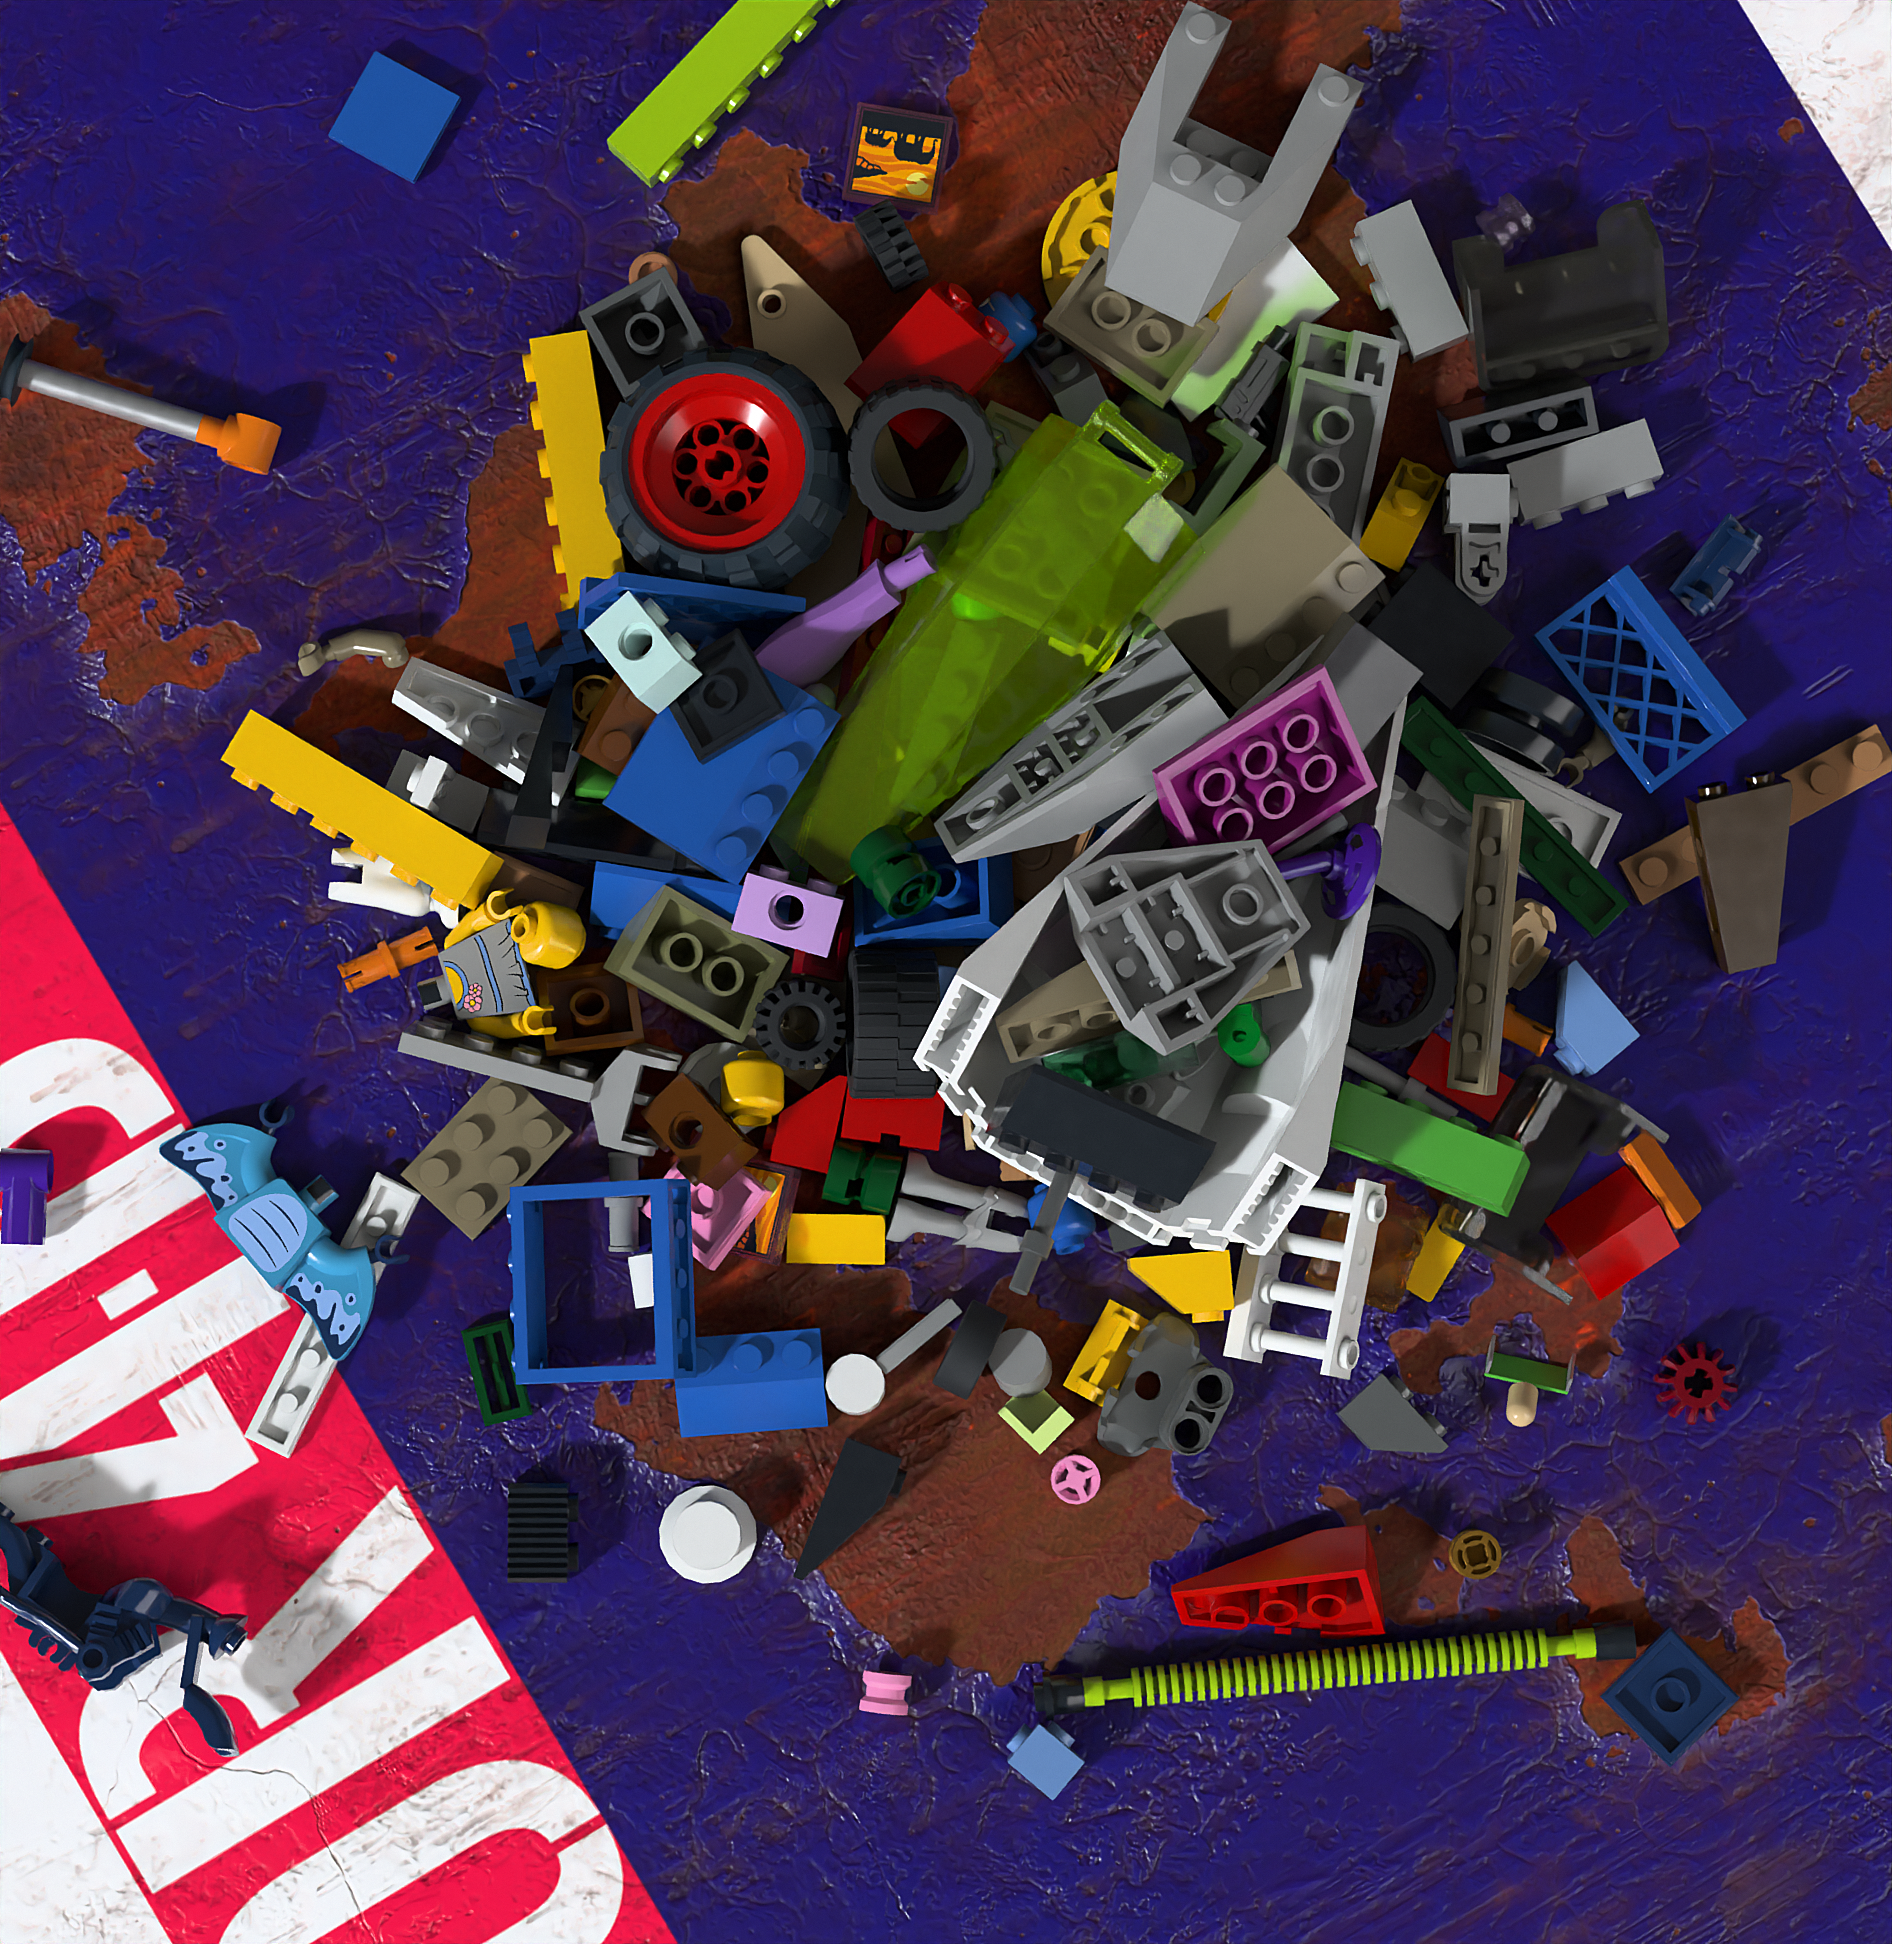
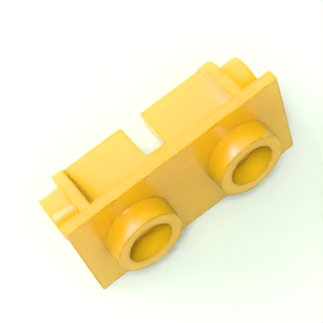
M1109 1299L1063 1386L1103 1407L1109 1387L1118 1388L1133 1360V1357L1127 1354L1129 1346L1143 1331L1149 1320Z

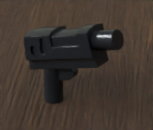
M1279 325L1274 327L1264 343L1259 340L1251 349L1252 354L1237 376L1230 379L1214 402L1216 406L1214 415L1216 417L1228 419L1231 422L1236 417L1250 424L1258 431L1259 437L1268 449L1273 448L1277 427L1269 418L1278 403L1276 396L1271 395V393L1292 364L1280 355L1292 335Z

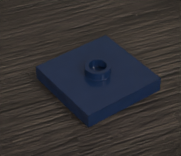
M1670 1626L1599 1694L1603 1701L1669 1767L1740 1698Z

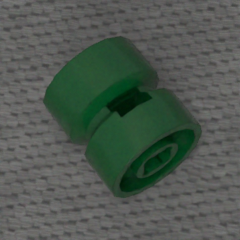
M885 825L867 834L857 844L849 861L854 873L867 888L873 890L877 901L895 919L910 917L924 909L935 898L941 887L942 879L939 872L924 855L918 853L917 846L898 825Z
M837 1137L822 1199L844 1205H849L853 1200H858L862 1209L889 1216L904 1154L877 1148L873 1153H867L864 1144Z

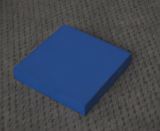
M375 51L328 136L337 143L415 184L460 104L461 98Z

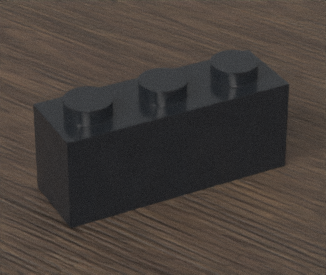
M1577 373L1436 408L1445 455L1458 469L1599 432L1591 386Z

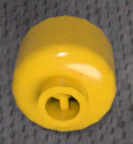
M542 900L530 902L515 917L511 925V937L518 944L522 960L553 969L564 968L581 954L585 946L586 932L581 918L574 909Z
M749 1050L738 1053L737 1059L725 1064L720 1073L721 1109L731 1116L732 1121L737 1125L756 1127L771 1123L772 1117L778 1115L784 1107V1071L781 1066L767 1059V1054L762 1051Z

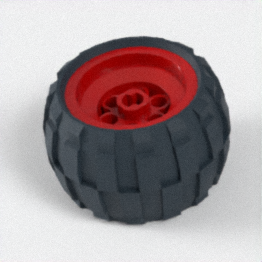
M713 346L686 351L683 353L684 356L664 367L659 364L638 380L640 385L625 403H619L607 427L610 432L605 451H602L600 454L599 483L603 487L606 502L605 512L616 536L622 541L633 558L656 577L770 593L793 582L792 578L812 562L816 564L832 545L831 538L841 519L846 518L852 494L846 454L848 447L847 434L833 405L816 383L793 364H787L771 356L766 351L745 346H738L735 349H715ZM719 434L717 443L709 446L702 444L705 440ZM752 435L755 437V442L750 449L740 450L736 446L738 437ZM692 457L696 458V470L689 475H685L689 459ZM723 458L733 459V471L724 472L721 480L712 478L713 466H721ZM757 465H764L768 468V476L761 483H754L750 480V472ZM707 489L711 493L709 504L702 508L696 507L694 503L695 493L699 490ZM738 493L744 494L747 500L745 507L737 512L730 511L728 508L730 497Z

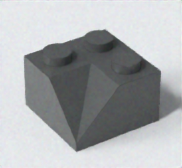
M665 266L578 312L582 324L625 402L639 387L640 383L638 380L660 364L664 367L684 356L683 353L686 351L708 347Z

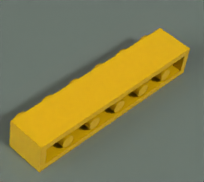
M587 330L529 339L531 353L522 354L527 383L536 382L538 400L530 402L534 431L543 429L546 448L537 449L540 473L542 478L551 477L553 496L545 497L549 526L558 525L561 544L552 545L556 573H566L568 592L560 593L562 611L574 608L577 619L579 614L580 581L585 577L608 579L617 572H626L622 541L616 536L605 512L606 502L603 487L599 483L600 454L602 451H605L606 438L590 337Z
M252 709L248 712L220 759L235 768L230 776L255 792L260 784L274 791L270 801L296 815L299 808L312 814L314 817L310 825L333 839L337 837L339 832L352 838L354 841L350 849L373 863L376 862L379 855L392 862L394 865L390 873L411 886L415 887L419 879L432 886L434 889L430 897L453 911H456L459 904L475 911L505 861Z

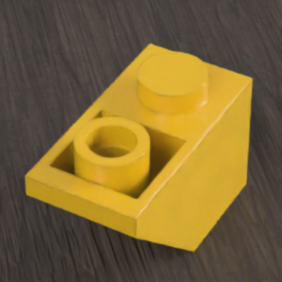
M1401 457L1360 540L1359 549L1368 558L1399 572L1445 478L1433 473L1425 465L1413 463Z

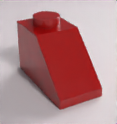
M838 1075L781 1111L778 1123L771 1121L768 1124L763 1150L771 1151L770 1162L823 1174L828 1173L848 1087L847 1076Z

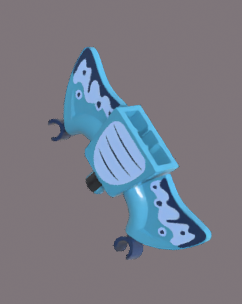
M277 1097L264 1102L260 1107L259 1116L263 1123L260 1130L234 1123L211 1124L188 1130L162 1143L159 1147V1154L169 1163L192 1177L205 1190L217 1214L213 1219L272 1289L279 1293H285L306 1310L312 1318L330 1357L336 1361L344 1360L362 1335L372 1311L376 1292V1276L373 1263L381 1261L385 1264L400 1265L410 1259V1254H402L392 1257L390 1254L392 1243L403 1240L405 1237L401 1235H384L378 1239L375 1248L369 1249L367 1245L346 1249L329 1239L332 1231L318 1214L339 1197L337 1192L321 1174L298 1192L287 1179L282 1176L278 1178L272 1167L270 1158L277 1141L273 1135L277 1128L290 1123L295 1114L294 1106L289 1105L284 1110L282 1119H275L271 1110Z

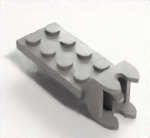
M426 1015L423 1021L415 1020L402 1032L398 1052L584 1102H590L600 1145L645 1156H654L655 1150H658L659 1146L648 1134L629 1129L635 1104L647 1106L655 1099V1096L639 1091L645 1065L676 1071L682 1059V1055L677 1052L648 1043L627 1045L605 1070L594 1068V1060L584 1056L566 1054L565 1060L547 1056L546 1048L542 1045L519 1041L518 1047L499 1042L497 1037L474 1032L472 1029L470 1034L452 1030L453 1023L451 1021L435 1016Z

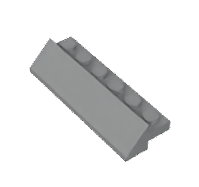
M1303 321L1298 324L1290 362L1292 364L1289 367L1269 468L1276 462L1359 548L1401 341L1357 330L1352 332L1341 331Z

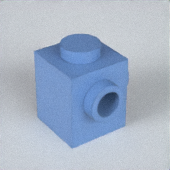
M1037 1721L1032 1729L1024 1723L1006 1745L1012 1751L1007 1757V1762L1051 1800L1057 1797L1085 1763L1084 1759L1070 1748L1075 1739L1054 1721L1047 1728L1039 1721Z

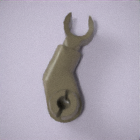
M358 628L329 639V644L322 647L315 641L306 642L300 647L298 653V665L303 676L314 673L325 662L335 659L342 661L356 654L382 656L384 664L389 668L402 666L409 659V653L405 647V639L399 633Z
M1619 695V696H1615V697H1620V698L1629 699V698H1627V697H1625V696H1620V695ZM1602 704L1601 706L1604 711L1606 704ZM1614 706L1613 723L1620 732H1625L1628 720L1632 717L1634 709ZM1595 723L1591 739L1575 751V756L1572 759H1562L1555 775L1559 773L1561 767L1567 769L1570 780L1564 788L1569 789L1582 781L1585 769H1593L1617 750Z

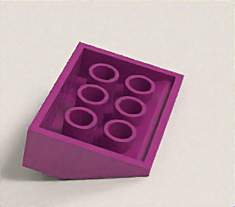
M1321 663L1152 770L1166 833L1173 848L1261 839L1269 854L1272 855L1378 787L1329 674Z

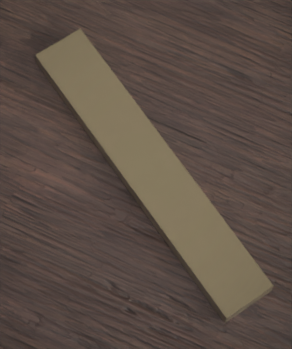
M1474 794L1447 1088L1487 1096L1497 1094L1525 800L1490 794Z

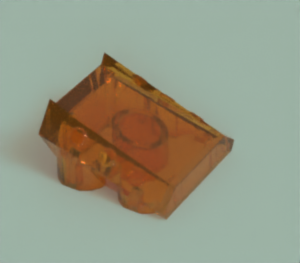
M1339 1182L1336 1191L1354 1194L1356 1183ZM1386 1196V1214L1378 1226L1364 1304L1393 1314L1398 1309L1414 1262L1421 1252L1431 1216L1419 1205L1413 1206ZM1329 1210L1319 1238L1345 1242L1350 1213ZM1311 1257L1304 1280L1326 1290L1336 1291L1341 1262Z

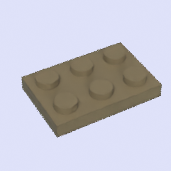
M1099 244L1044 319L1043 327L1163 409L1215 338L1220 326L1204 316L1194 327H1191L1104 286L1108 249Z
M490 1077L401 1175L472 1241H475L508 1205L510 1187L526 1186L574 1133L521 1084Z

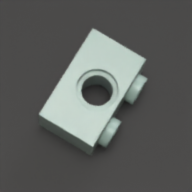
M627 591L584 631L635 696L659 714L703 674L691 661L697 654L692 646L678 632L671 636L664 627L669 621L664 611L651 598L643 603L630 591ZM652 643L650 650L642 656L644 648Z

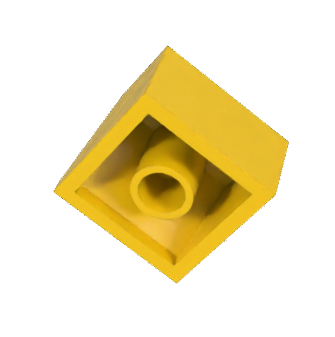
M1229 1250L1127 1259V1266L1130 1272L1180 1314L1192 1313L1193 1323L1224 1320L1223 1310L1235 1309Z

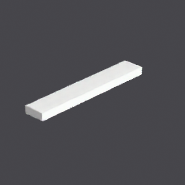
M377 1172L340 1246L351 1249L367 1245L369 1249L375 1248L378 1239L384 1235H402L422 1194ZM398 1241L393 1242L392 1245L390 1246V1254H391V1255H392V1253H393V1251H394V1249H395V1247H396ZM381 1261L373 1263L376 1285L387 1265ZM307 1312L244 1437L286 1458H290L338 1363L328 1354L320 1334Z

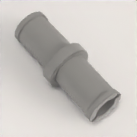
M630 1152L608 1153L609 1182L638 1180L639 1154ZM642 1196L604 1198V1207H609V1251H640L639 1207H643L644 1204Z

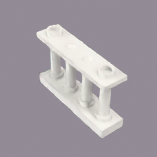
M1357 1178L1354 1194L1317 1187L1311 1189L1301 1205L1350 1213L1345 1242L1289 1233L1287 1224L1266 1256L1250 1254L1246 1249L1248 1244L1244 1243L1234 1295L1235 1309L1231 1311L1223 1356L1262 1363L1263 1353L1269 1349L1323 1359L1320 1374L1350 1380L1351 1370L1356 1366L1360 1350L1357 1338L1378 1226L1384 1219L1387 1209V1199L1384 1195L1386 1185ZM1288 1252L1341 1262L1336 1291L1280 1281L1278 1274L1282 1256ZM1276 1301L1331 1310L1327 1340L1271 1330L1269 1322L1273 1304Z

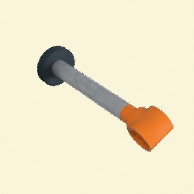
M19 333L14 337L0 375V400L2 398L9 399L11 407L18 400L22 388L217 448V456L221 457L223 462L246 471L268 475L282 431L280 426L242 413H236L235 416L229 415L225 421L31 360L34 345L33 338L25 343L20 340Z

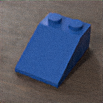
M940 836L913 841L917 846L918 853L924 855L939 872L942 883L935 898L924 909L904 919H895L890 916L874 897L873 890L867 888L853 871L855 947L859 949L952 947L983 944L1014 916L1012 852L956 863Z

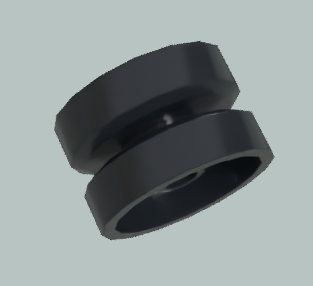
M1488 667L1477 689V693L1492 708L1481 705L1469 706L1458 731L1477 745L1538 774L1553 777L1565 755V751L1550 736L1558 738L1573 737L1585 713L1568 699L1535 681L1500 668Z

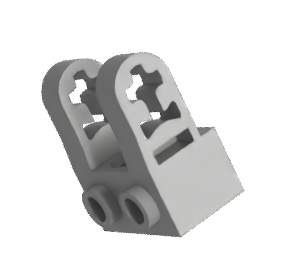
M1451 473L1442 487V536H1454L1453 583L1479 606H1482L1495 596L1506 579L1509 524H1512L1513 517L1518 515V488H1510V474ZM1487 556V562H1481L1480 576L1483 580H1489L1486 587L1479 586V579L1471 577L1473 570L1479 565L1480 558Z

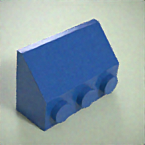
M821 1328L697 1337V1378L675 1379L681 1438L828 1426Z

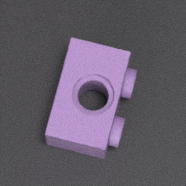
M761 864L759 871L750 869L746 875L731 930L827 958L846 897L836 894L838 886L816 878H809L807 885L788 880L789 871L768 864ZM785 895L797 897L804 907L803 916L796 921L782 919L776 910L777 900Z

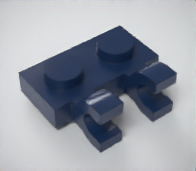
M574 608L555 613L563 645L536 652L527 622L508 627L516 658L504 661V666L515 698L529 701L551 694L561 665L573 666V687L586 676L600 675L606 678L611 677L604 655L589 637L583 638L581 629H578V619Z

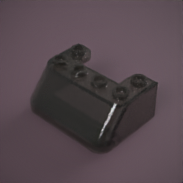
M1643 198L1619 203L1607 208L1598 218L1596 225L1598 246L1505 267L1501 246L1491 236L1477 235L1452 241L1458 303L1461 315L1469 331L1467 341L1474 371L1480 388L1485 393L1491 395L1572 373H1577L1584 378L1650 363L1664 354L1669 344L1663 246Z

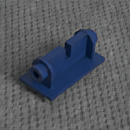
M1728 513L1669 590L1693 616L1699 614L1704 617L1708 611L1714 612L1718 603L1734 584L1727 577L1728 573L1733 571L1738 575L1742 574L1755 555L1761 552L1762 549L1759 545L1764 540L1763 537L1751 528L1745 530L1732 514Z

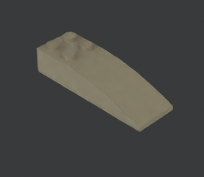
M1293 946L1236 1005L1302 988ZM1086 960L1041 985L995 1017L996 1026L1010 1064L1130 1033V1031L1124 1028Z

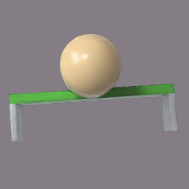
M1493 1335L1487 1353L1484 1376L1514 1383L1509 1388L1506 1415L1513 1425L1518 1427L1527 1426L1534 1420L1536 1415L1537 1388L1568 1395L1573 1380L1576 1353L1572 1354L1567 1369L1494 1352L1496 1335Z

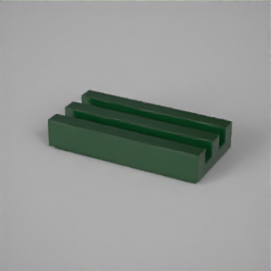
M510 1319L461 1331L484 1425L489 1426L534 1414L527 1385H516V1374L511 1363L515 1342ZM499 1331L502 1332L520 1407L512 1409L493 1334ZM480 1336L484 1338L502 1412L493 1414L474 1339Z

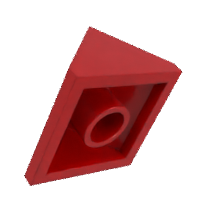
M1626 1165L1543 1219L1598 1301L1680 1247L1659 1204Z

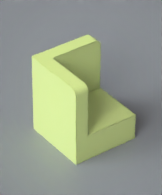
M1044 1389L1033 1397H1012L997 1412L1039 1454L1075 1420Z

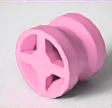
M1073 1454L1063 1457L1055 1464L1050 1480L1052 1489L1060 1499L1077 1505L1086 1503L1095 1496L1099 1489L1101 1478L1099 1470L1093 1461L1085 1456Z
M864 1670L863 1681L867 1688L866 1695L860 1699L859 1710L890 1715H907L908 1704L904 1697L905 1690L911 1686L912 1675L881 1670Z

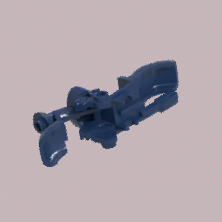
M0 1502V1548L7 1561L9 1591L0 1585V1604L18 1615L14 1620L15 1623L32 1631L28 1640L29 1645L32 1648H37L38 1653L43 1657L47 1655L51 1647L57 1645V1650L50 1656L52 1663L59 1664L58 1668L63 1672L70 1671L76 1665V1668L79 1670L78 1675L89 1682L90 1686L98 1692H109L117 1690L123 1685L127 1677L142 1669L143 1666L149 1665L155 1659L163 1657L157 1625L169 1627L187 1634L188 1638L180 1688L185 1692L183 1708L197 1721L205 1741L219 1756H239L238 1738L229 1715L209 1692L197 1684L204 1643L209 1646L208 1651L214 1661L218 1660L225 1653L232 1656L240 1648L248 1635V1632L244 1629L248 1616L238 1613L221 1614L203 1604L174 1595L163 1583L150 1577L129 1579L109 1588L104 1594H91L79 1590L70 1582L65 1574L64 1569L66 1565L49 1550L54 1542L31 1525L26 1532L22 1531L11 1522L15 1513Z

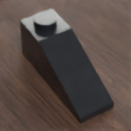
M846 1438L793 1577L803 1580L885 1505L888 1496L898 1498L908 1472L899 1468L902 1461L901 1457L852 1438Z

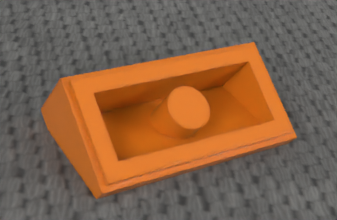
M1648 1130L1643 1131L1618 1148V1153L1633 1175L1659 1204L1671 1229L1682 1228L1701 1212V1205Z

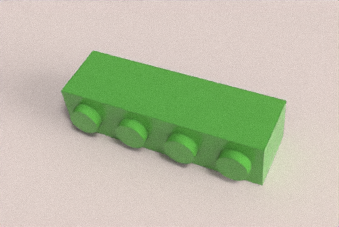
M1361 1080L1359 1086L1344 1081L1336 1102L1329 1146L1508 1217L1531 1165L1525 1152L1521 1151L1523 1147L1521 1143L1501 1134H1495L1494 1139L1476 1133L1477 1126L1456 1116H1450L1448 1122L1432 1116V1108L1414 1099L1406 1098L1403 1104L1386 1097L1388 1091L1371 1082Z

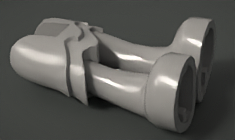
M908 1150L899 1178L898 1192L944 1201L970 1208L971 1210L959 1216L896 1197L887 1224L886 1240L904 1242L916 1232L933 1233L955 1238L952 1245H966V1248L977 1247L1005 1253L1020 1252L1019 1247L1023 1237L1016 1236L1003 1229L997 1231L990 1228L995 1210L1005 1212L1007 1216H1021L1029 1219L1028 1200L1025 1197L991 1185L985 1188L944 1177L930 1168L925 1155L917 1151Z

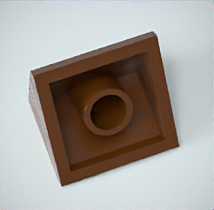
M606 962L535 971L539 1004L552 1005L554 1007V1010L544 1012L542 1023L545 1028L556 1027L557 1029L554 1034L544 1035L546 1055L553 1056L645 1043L637 987L603 968Z

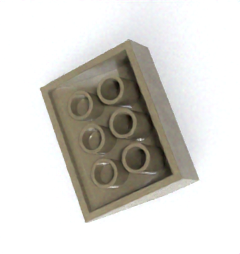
M1275 462L1146 586L1133 601L1239 710L1321 635L1325 636L1343 611L1348 614L1386 576Z

